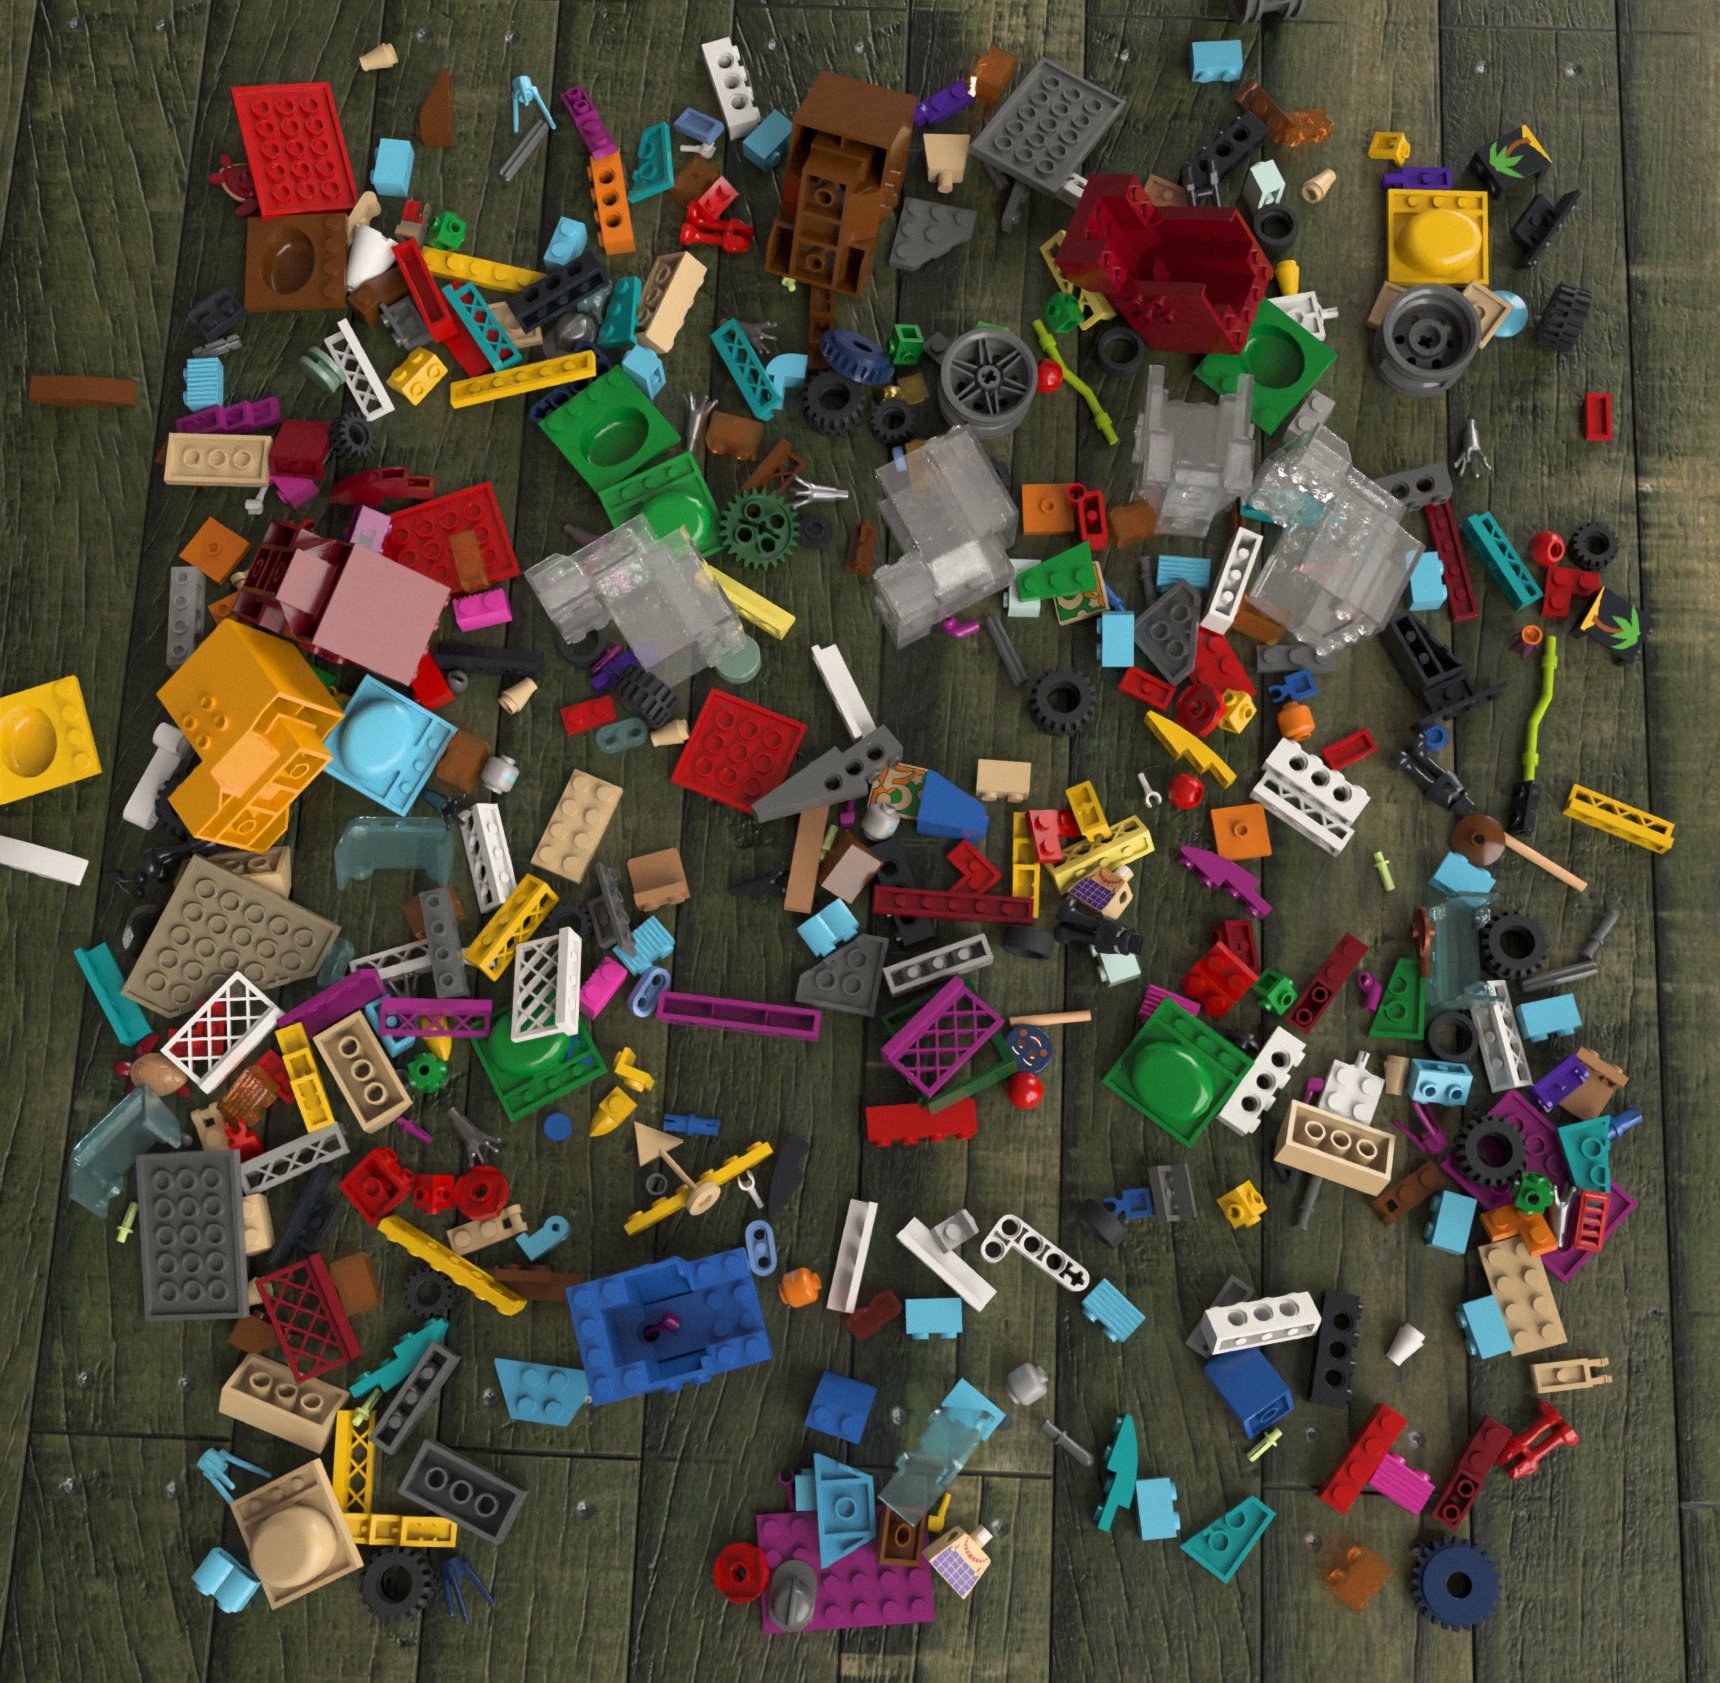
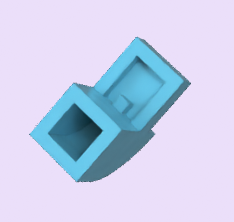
M782 354L768 364L765 371L782 399V402L772 409H783L786 387L804 389L808 374V355ZM768 390V399H773Z

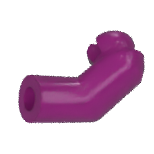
M946 615L941 620L942 630L956 638H963L980 631L976 619L961 624L955 621L952 615Z

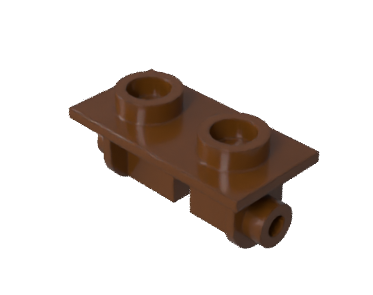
M862 520L859 525L853 524L845 573L871 576L878 528L871 527V522Z

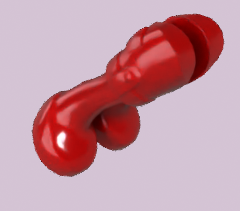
M690 201L687 211V222H684L681 230V244L709 243L723 246V250L726 252H748L749 240L752 239L754 233L753 227L735 218H731L730 221L716 219L709 224L693 207L697 201ZM696 228L709 229L723 234L708 233Z
M1544 1399L1537 1402L1536 1408L1539 1412L1537 1420L1516 1438L1510 1436L1495 1460L1502 1466L1516 1455L1519 1457V1460L1506 1471V1474L1512 1481L1524 1475H1531L1538 1468L1537 1462L1557 1446L1562 1444L1574 1446L1580 1441L1573 1429L1566 1422L1562 1421L1546 1439L1532 1449H1528V1446L1535 1439L1562 1419L1561 1415Z

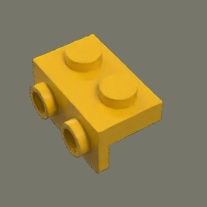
M418 346L416 350L409 354L404 363L392 372L386 383L392 389L405 395L411 404L416 406L448 370L434 353Z
M627 1047L624 1048L623 1053L619 1051L613 1063V1067L616 1068L614 1072L620 1079L625 1080L624 1083L627 1084V1087L638 1092H642L643 1088L651 1091L654 1084L652 1077L648 1073L632 1067L636 1058L633 1051Z

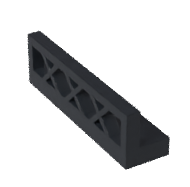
M442 643L440 654L435 653L434 662L440 671L461 670L464 673L542 679L545 654L539 651Z

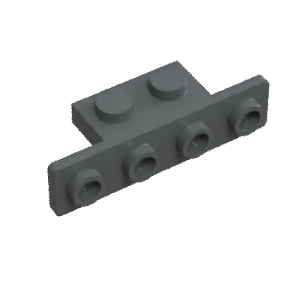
M598 862L595 864V869L603 894L587 903L598 944L605 950L617 943L621 951L634 958L637 956L635 949L637 943L628 926L630 919L623 909L622 902H624L621 892L617 889V876L611 867L607 868Z

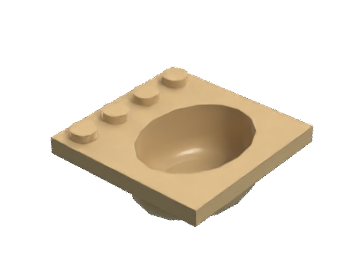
M320 1458L229 1503L248 1548L251 1568L260 1579L272 1610L364 1566Z

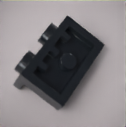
M224 284L189 309L186 315L202 336L210 343L248 316L249 312L247 313L244 306L233 295L228 286Z

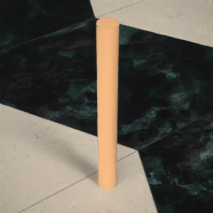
M1504 832L1506 846L1578 891L1582 892L1587 886L1586 882Z

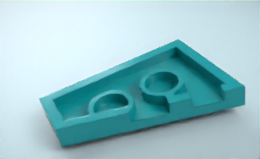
M663 121L643 130L637 155L640 160L638 168L634 170L632 176L634 180L633 189L629 191L627 197L632 204L674 187L669 126Z
M636 276L619 278L615 284L614 293L607 307V314L600 328L596 343L602 349L637 344L634 328L638 327L639 319L636 317V309L640 306L642 281Z
M1610 1115L1554 1129L1572 1186L1575 1188L1581 1185L1582 1189L1610 1193V1168L1608 1167V1151L1610 1150L1608 1125H1610ZM1579 1191L1576 1195L1577 1201L1579 1200L1581 1191ZM1587 1201V1205H1600V1203Z
M1250 1495L1179 1547L1227 1584L1276 1513L1256 1497Z

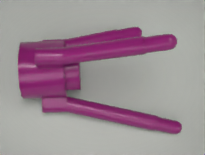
M1413 1102L1414 1109L1427 1129L1420 1135L1423 1140L1417 1138L1396 1119L1392 1123L1412 1140L1421 1152L1427 1150L1430 1155H1434L1449 1144L1445 1138L1446 1134L1441 1129L1430 1103L1423 1105L1433 1127L1418 1103Z

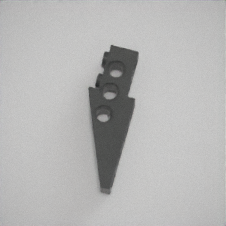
M884 724L844 753H841L835 746L751 805L752 816L758 823L864 797L868 795L867 782L869 784L875 782L881 776V772L888 767L892 769L901 762L903 746ZM872 754L880 756L878 760H870L868 757ZM851 769L859 771L857 775H849L847 772ZM830 784L839 786L836 790H828L826 788Z

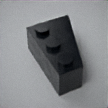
M1409 609L1387 618L1376 630L1414 697L1425 690L1459 676L1469 667L1464 661L1460 662L1449 651L1450 647L1446 644L1442 645L1431 634L1432 631Z

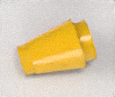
M1287 260L1277 263L1274 273L1282 295L1298 294L1299 266H1296V261Z

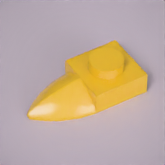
M421 1016L422 1021L420 1023L423 1030H425L432 1023L425 1016ZM446 1017L438 1022L445 1030H450ZM422 1037L433 1054L438 1056V1058L442 1057L444 1061L448 1060L451 1051V1037Z
M617 1086L599 1104V1108L591 1121L589 1135L595 1137L614 1130L638 1105Z

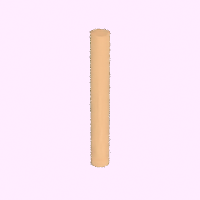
M1090 1010L1011 1017L1009 1021L1010 1028H1016L1022 1025L1039 1026L1090 1021L1091 1014Z

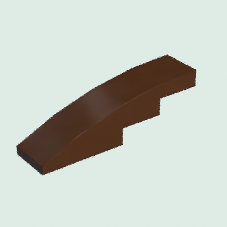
M811 285L808 375H818V371L823 369L824 372H828V368H832L824 359L823 351L819 349L820 346L818 344L824 332H828V330L833 332L835 330L836 291Z
M31 376L29 401L82 409V405L107 409L109 405L135 408L137 381L89 376Z

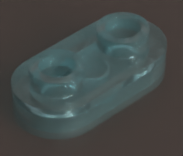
M630 718L601 728L596 735V741L603 752L615 753L644 743L648 737V729L641 719ZM633 730L640 731L638 736H631ZM608 738L615 739L614 743L610 745L606 744V740Z
M337 938L334 941L318 974L317 983L320 987L327 989L344 978L347 966L354 956L352 942L344 938Z

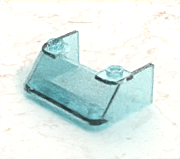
M358 817L349 821L334 850L338 890H344L349 878L355 880L368 878L375 868L425 869L426 876L432 878V880L439 881V888L447 887L453 870L454 821L448 818L451 829L447 830L444 819L439 817Z
M1458 891L1426 907V911L1429 914V922H1433L1435 925V937L1431 938L1430 963L1432 977L1426 978V1001L1430 1010L1482 1009L1505 1002V996H1494L1493 989L1487 981H1480L1478 930L1482 929L1489 922L1491 913L1488 904L1500 900V894Z
M145 1083L138 1085L75 1147L71 1154L68 1197L103 1219L108 1216V1200L112 1196L116 1197L124 1187V1183H122L123 1174L136 1162V1155L144 1154L156 1141L162 1144L168 1142L175 1148L181 1145L180 1121Z
M948 1406L940 1410L937 1407L927 1419L930 1425L918 1439L920 1442L911 1454L905 1451L895 1464L898 1471L880 1492L878 1498L915 1527L960 1472L995 1417L987 1410Z

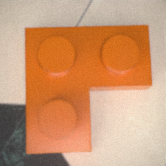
M1513 1203L1480 1215V1220L1491 1242L1518 1234L1530 1258L1557 1249L1558 1243L1542 1214L1536 1212L1534 1215L1523 1213Z

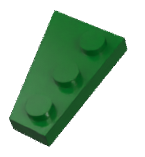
M1089 540L1016 575L1020 603L1097 592V582Z
M1399 958L1368 1037L1423 1041L1426 978H1420L1419 959Z

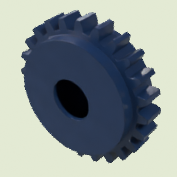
M837 329L833 332L828 330V332H824L818 344L820 346L819 349L823 351L824 359L830 366L844 376L866 385L886 384V382L889 383L895 371L894 365L890 363L891 359L886 351L858 333L845 329Z
M1452 1536L1451 1543L1446 1537H1441V1545L1436 1541H1430L1432 1549L1429 1550L1422 1547L1423 1558L1414 1557L1419 1563L1418 1567H1410V1570L1416 1573L1415 1578L1409 1579V1582L1416 1586L1415 1589L1410 1591V1594L1419 1597L1414 1602L1415 1606H1424L1421 1612L1422 1616L1428 1617L1432 1615L1430 1623L1437 1625L1441 1620V1628L1444 1630H1448L1450 1624L1452 1631L1458 1633L1460 1625L1467 1632L1471 1631L1470 1624L1477 1628L1482 1627L1480 1619L1483 1618L1486 1621H1490L1491 1619L1487 1614L1488 1611L1497 1612L1498 1610L1493 1605L1494 1600H1502L1501 1597L1496 1595V1590L1503 1589L1502 1585L1496 1584V1579L1502 1577L1501 1573L1493 1572L1497 1563L1487 1561L1490 1553L1487 1551L1479 1553L1481 1545L1475 1543L1470 1547L1471 1541L1466 1538L1463 1539L1461 1544L1459 1537ZM1460 1572L1464 1578L1465 1586L1460 1594L1452 1596L1447 1590V1579L1452 1573Z

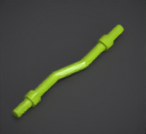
M1040 319L1035 320L1032 326L1039 337L1041 348L1048 353L1050 359L1060 364L1063 369V378L1084 396L1095 416L1094 422L1098 429H1102L1110 445L1115 444L1119 439L1111 426L1112 421L1109 415L1103 412L1091 388L1067 369L1055 347L1056 342L1053 336L1048 334Z
M1555 636L1545 637V652L1541 657V668H1543L1542 694L1527 722L1525 753L1522 754V765H1524L1523 782L1534 780L1535 766L1538 765L1539 755L1536 753L1538 724L1552 699L1554 669L1557 668L1558 657L1555 656Z

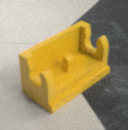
M1090 780L1065 790L1082 835H1086L1089 842H1095L1094 836L1099 833L1105 839L1111 837V831Z

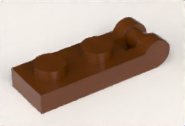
M1250 76L1245 81L1246 85L1241 90L1237 89L1233 97L1246 111H1250L1270 129L1268 136L1275 143H1278L1295 125ZM1254 91L1256 96L1249 101L1247 97Z
M1429 1160L1369 1203V1206L1373 1211L1376 1210L1382 1217L1380 1221L1387 1227L1447 1182ZM1389 1200L1396 1208L1392 1212L1385 1205Z

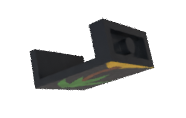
M1523 125L1476 150L1469 164L1472 172L1484 184L1486 192L1492 195L1497 202L1501 199L1507 188L1532 175L1537 180L1544 177L1552 161L1527 126Z
M1602 586L1591 592L1568 634L1576 640L1585 635L1589 636L1619 656L1615 665L1622 667L1629 663L1632 664L1641 653L1639 648L1650 637L1652 633L1650 628L1655 619L1607 587Z

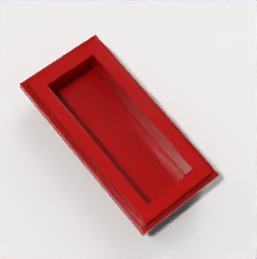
M1585 392L1586 440H1612L1611 393Z
M1364 728L1320 750L1330 769L1338 771L1379 749L1367 728Z

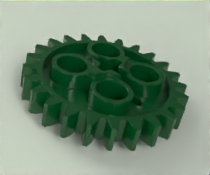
M755 487L750 489L749 494L744 489L740 492L741 498L735 494L731 497L733 503L727 502L724 504L728 511L720 512V515L725 518V520L717 523L718 526L724 528L723 531L717 533V536L725 537L720 546L728 545L729 549L725 554L733 553L735 555L733 563L741 559L742 568L747 567L751 563L752 571L757 570L758 565H760L762 571H765L768 568V564L773 569L777 567L776 560L782 564L786 561L784 555L791 556L793 554L789 547H796L798 545L792 540V538L800 536V533L793 531V528L800 525V523L792 521V518L797 513H789L788 510L792 504L789 503L784 506L782 504L784 496L776 499L775 490L767 495L766 487L761 488L759 494ZM748 506H751L756 510L757 514L755 519L750 518L748 516ZM771 516L779 520L778 529L771 526ZM738 519H742V521L747 523L748 525H743L739 523ZM760 524V530L764 532L757 534L758 529L753 526ZM739 529L747 533L748 538L746 542L739 540L737 535ZM770 534H776V535H778V536H779V539H778V540L775 539V537H773V536L770 535ZM762 540L769 542L771 547L769 553L762 550Z

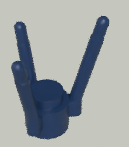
M460 1555L440 1564L442 1570L440 1575L444 1584L450 1617L454 1616L450 1587L452 1585L465 1624L469 1623L466 1606L459 1587V1582L466 1579V1572L491 1606L495 1604L490 1593L473 1571L469 1560L463 1562Z

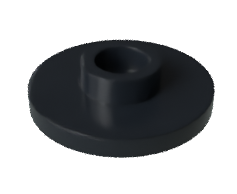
M821 515L807 516L798 526L797 532L800 533L798 538L809 549H821L827 546L833 537L832 524Z
M1236 1028L1235 1031L1226 1029L1224 1035L1239 1050L1259 1051L1260 1047L1254 1042L1256 1039L1254 1035L1241 1028Z

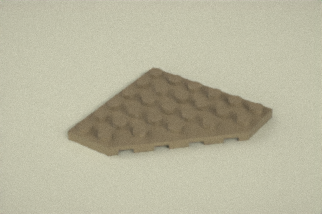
M195 853L120 995L170 1019L183 1013L197 1011L198 1002L206 1003L236 971H239L260 991L285 985L298 979L312 977L318 973L342 927ZM239 979L230 987V998L246 996V986ZM226 992L220 998H226Z

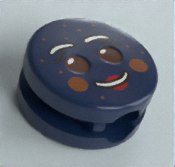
M1022 1025L1014 1028L1007 1034L1004 1040L1014 1055L1018 1066V1071L1014 1074L1028 1072L1038 1075L1045 1070L1051 1060L1053 1050L1050 1038L1042 1029L1032 1025Z

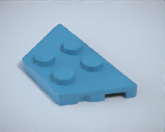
M495 1358L494 1363L511 1419L568 1426L590 1393L584 1370Z
M814 1453L821 1569L877 1537L873 1476L820 1453Z

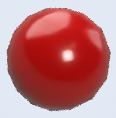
M1043 358L1037 363L1038 383L1036 391L1047 394L1054 392L1062 384L1063 369L1055 360Z
M1552 531L1537 533L1529 541L1528 554L1533 563L1546 567L1557 564L1564 555V542L1560 535Z
M1179 774L1168 784V799L1179 809L1196 807L1203 796V784L1198 777L1192 774Z
M1028 1072L1015 1074L1009 1080L1006 1088L1008 1100L1018 1109L1029 1110L1037 1106L1044 1093L1043 1084L1035 1074Z

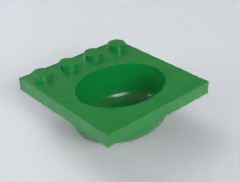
M1264 297L1260 302L1256 312V319L1251 325L1247 335V342L1243 345L1240 355L1208 354L1194 370L1193 374L1271 436L1335 361L1338 355Z
M618 364L538 423L542 432L598 498V492L633 477L681 441L679 434Z
M691 450L597 493L641 587L728 547V545L720 546L725 537L717 536V533L723 531L724 528L718 526L717 523L723 520Z
M546 985L533 991V993L538 995ZM553 988L543 1001L549 1005L556 997V990ZM529 994L522 1002V1009L525 1011L535 998ZM512 1002L490 1014V1034L488 1038H470L512 1123L609 1072L580 1014L578 1017V1034L568 1036L561 1032L515 1043L511 1040ZM540 1003L530 1016L536 1020L546 1007ZM552 1012L542 1025L544 1027L555 1025V1014ZM484 1018L468 1026L473 1031H484ZM528 1018L522 1024L520 1032L527 1031L534 1022ZM577 1036L582 1039V1042H574L572 1056L575 1057L565 1061L567 1052L571 1048L573 1037ZM592 1055V1065L578 1063Z
M1166 996L1103 1079L1102 1083L1190 1148L1253 1067L1255 1061L1169 996Z

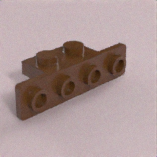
M504 1264V1269H481L495 1278L496 1281L506 1285L527 1300L568 1302L565 1288L583 1284L582 1275L548 1272V1266H531V1271L520 1270L521 1265ZM471 1290V1296L476 1297L473 1291Z

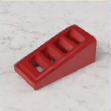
M1581 1189L1569 1236L1574 1248L1601 1252L1610 1203V1193ZM1587 1201L1600 1203V1207L1587 1205ZM1585 1212L1598 1215L1597 1217L1586 1216ZM1583 1224L1595 1225V1227H1583Z

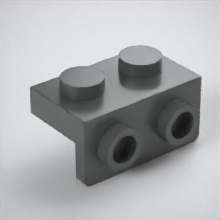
M408 296L388 308L384 302L379 304L383 312L379 316L386 328L391 326L394 330V333L391 335L398 347L404 346L407 353L416 350L418 346L421 347L433 340L426 324Z
M1187 1163L1149 1167L1148 1185L1153 1194V1212L1157 1217V1222H1175L1196 1218L1197 1213Z

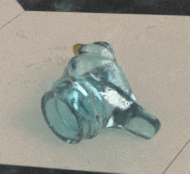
M610 281V285L577 304L578 311L588 312L591 310L596 315L599 324H602V309L608 294L613 288L612 282Z

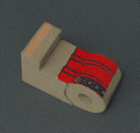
M414 200L406 201L401 223L397 225L395 230V236L399 244L407 241V238H414L421 250L430 214L428 203Z

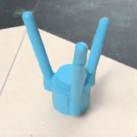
M527 76L515 78L512 81L514 91L511 93L514 133H518V101L528 106L533 97L551 128L555 129L556 125L540 98L537 87L532 86L530 78Z
M214 1448L209 1449L197 1463V1466L204 1471L203 1475L212 1482L227 1503H231L234 1500L217 1479L219 1478L230 1489L235 1488V1485L223 1474L228 1467V1464L225 1462L226 1460L266 1478L272 1477L271 1473L229 1454L224 1449H221L219 1452Z

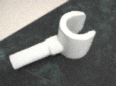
M714 142L710 146L702 143L701 146L681 145L680 151L696 152L709 159L714 154L716 147L713 146Z
M261 487L256 499L246 500L245 508L248 510V514H261L263 512V497L268 487Z
M1143 773L1138 774L1137 776L1146 795L1144 797L1145 806L1148 808L1152 807L1149 802L1150 796H1154L1159 805L1162 800L1160 794L1152 791Z
M746 1170L750 1178L746 1182L741 1181L739 1175H737L739 1187L742 1190L748 1191L758 1209L762 1208L764 1204L754 1187L755 1180L752 1172Z

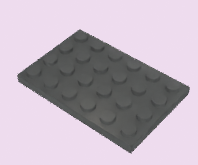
M1042 57L971 144L969 153L1054 200L1123 111L1126 102L1049 59Z
M240 1149L136 1155L145 1321L249 1317Z

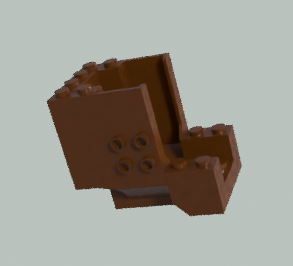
M822 70L793 117L791 139L785 167L781 210L774 220L769 236L764 271L853 297H860L873 271L879 230L883 222L889 220L891 209L895 208L898 193L903 186L918 100L917 96Z

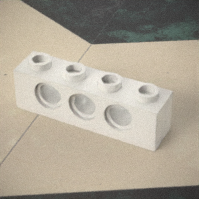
M729 37L702 44L703 59L730 140L750 135L758 127L757 122H761L758 108H753L751 102L754 101L751 87H746L744 81H747L744 66L739 67L740 55L737 46H732Z
M1239 527L1230 539L1199 624L1200 626L1224 635L1231 626L1263 536Z
M1284 737L1261 768L1265 772H1271L1348 827L1351 826L1371 799L1366 795L1367 793L1363 788L1358 785H1351L1344 780L1345 777L1340 772L1328 769L1323 765L1320 758L1312 754L1308 755L1301 750V746L1291 739L1287 740ZM1295 761L1299 763L1301 770H1293L1289 762ZM1311 777H1319L1323 785L1317 786L1313 784ZM1338 791L1342 793L1345 800H1336L1333 792Z
M1278 1026L1254 1059L1255 1064L1229 1096L1215 1118L1241 1136H1244L1247 1132L1252 1134L1261 1122L1257 1118L1263 1109L1268 1111L1276 1098L1272 1095L1277 1087L1283 1089L1291 1076L1287 1072L1291 1066L1297 1067L1304 1058L1305 1053L1302 1050L1306 1044ZM1273 1054L1280 1055L1283 1058V1067L1273 1065L1271 1061ZM1258 1076H1263L1268 1080V1089L1264 1090L1258 1087L1256 1083ZM1243 1098L1253 1101L1254 1110L1252 1112L1243 1109L1241 1105Z
M1308 1291L1302 1293L1292 1292L1275 1298L1265 1297L1259 1301L1239 1302L1226 1307H1212L1209 1310H1205L1200 1328L1212 1355L1314 1336L1321 1322V1317Z

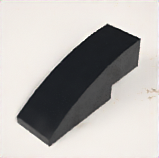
M791 1133L781 1151L771 1181L768 1217L773 1222H775L805 1177L797 1168L811 1146L793 1133Z

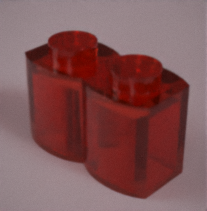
M891 1290L881 1292L873 1298L868 1307L855 1311L848 1318L846 1325L858 1341L864 1340L873 1335L880 1324L893 1320L900 1313L902 1305Z

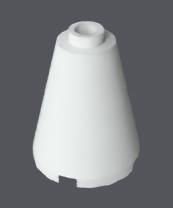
M358 224L355 230L347 264V292L350 294L366 281L385 273L396 260L391 247L398 245V243L391 238H385L381 235L382 233L363 224Z

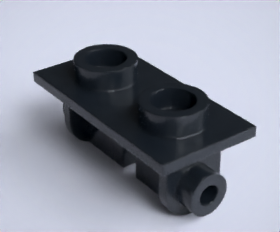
M1534 780L1514 784L1510 814L1507 819V834L1520 832L1521 836L1531 837V833L1535 831L1537 815L1529 812V809H1538L1541 791L1538 785L1533 784Z

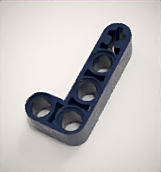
M584 340L578 342L575 345L574 354L592 350L596 360V376L563 383L534 404L530 409V418L537 432L544 434L539 428L538 423L543 420L542 417L546 418L550 415L552 409L554 412L561 407L557 405L559 402L569 401L581 392L577 390L579 387H588L601 376H597L599 372H608L612 369L610 362L591 341Z

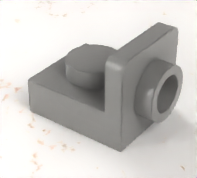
M964 1208L932 1228L929 1232L943 1254H946L977 1234L979 1229L974 1218Z

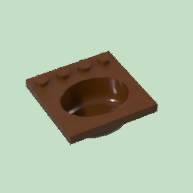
M347 214L290 215L268 220H261V217H248L244 306L247 313L346 308Z

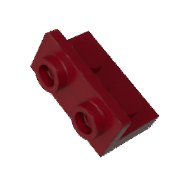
M1251 920L1223 921L1210 927V940L1213 946L1218 941H1221L1254 973L1260 972Z

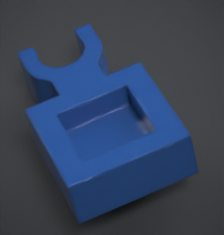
M1309 668L1284 677L1286 685H1274L1268 688L1269 693L1274 691L1281 693L1279 698L1273 700L1274 706L1282 703L1290 696L1293 702H1298L1318 694Z
M1149 1187L1122 1191V1200L1104 1198L1105 1204L1115 1203L1116 1209L1110 1212L1114 1217L1121 1212H1125L1126 1219L1154 1216Z

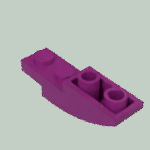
M583 86L570 88L567 92L560 94L568 115L589 155L597 161L616 153L615 143L601 122L598 112Z
M1182 846L1176 856L1179 857V863L1186 870H1192L1199 876L1197 878L1198 881L1205 888H1211L1216 891L1223 885L1226 894L1233 900L1238 899L1245 906L1244 910L1252 918L1255 919L1257 917L1261 921L1272 910V907L1254 891L1260 882L1237 864L1222 856L1195 847Z

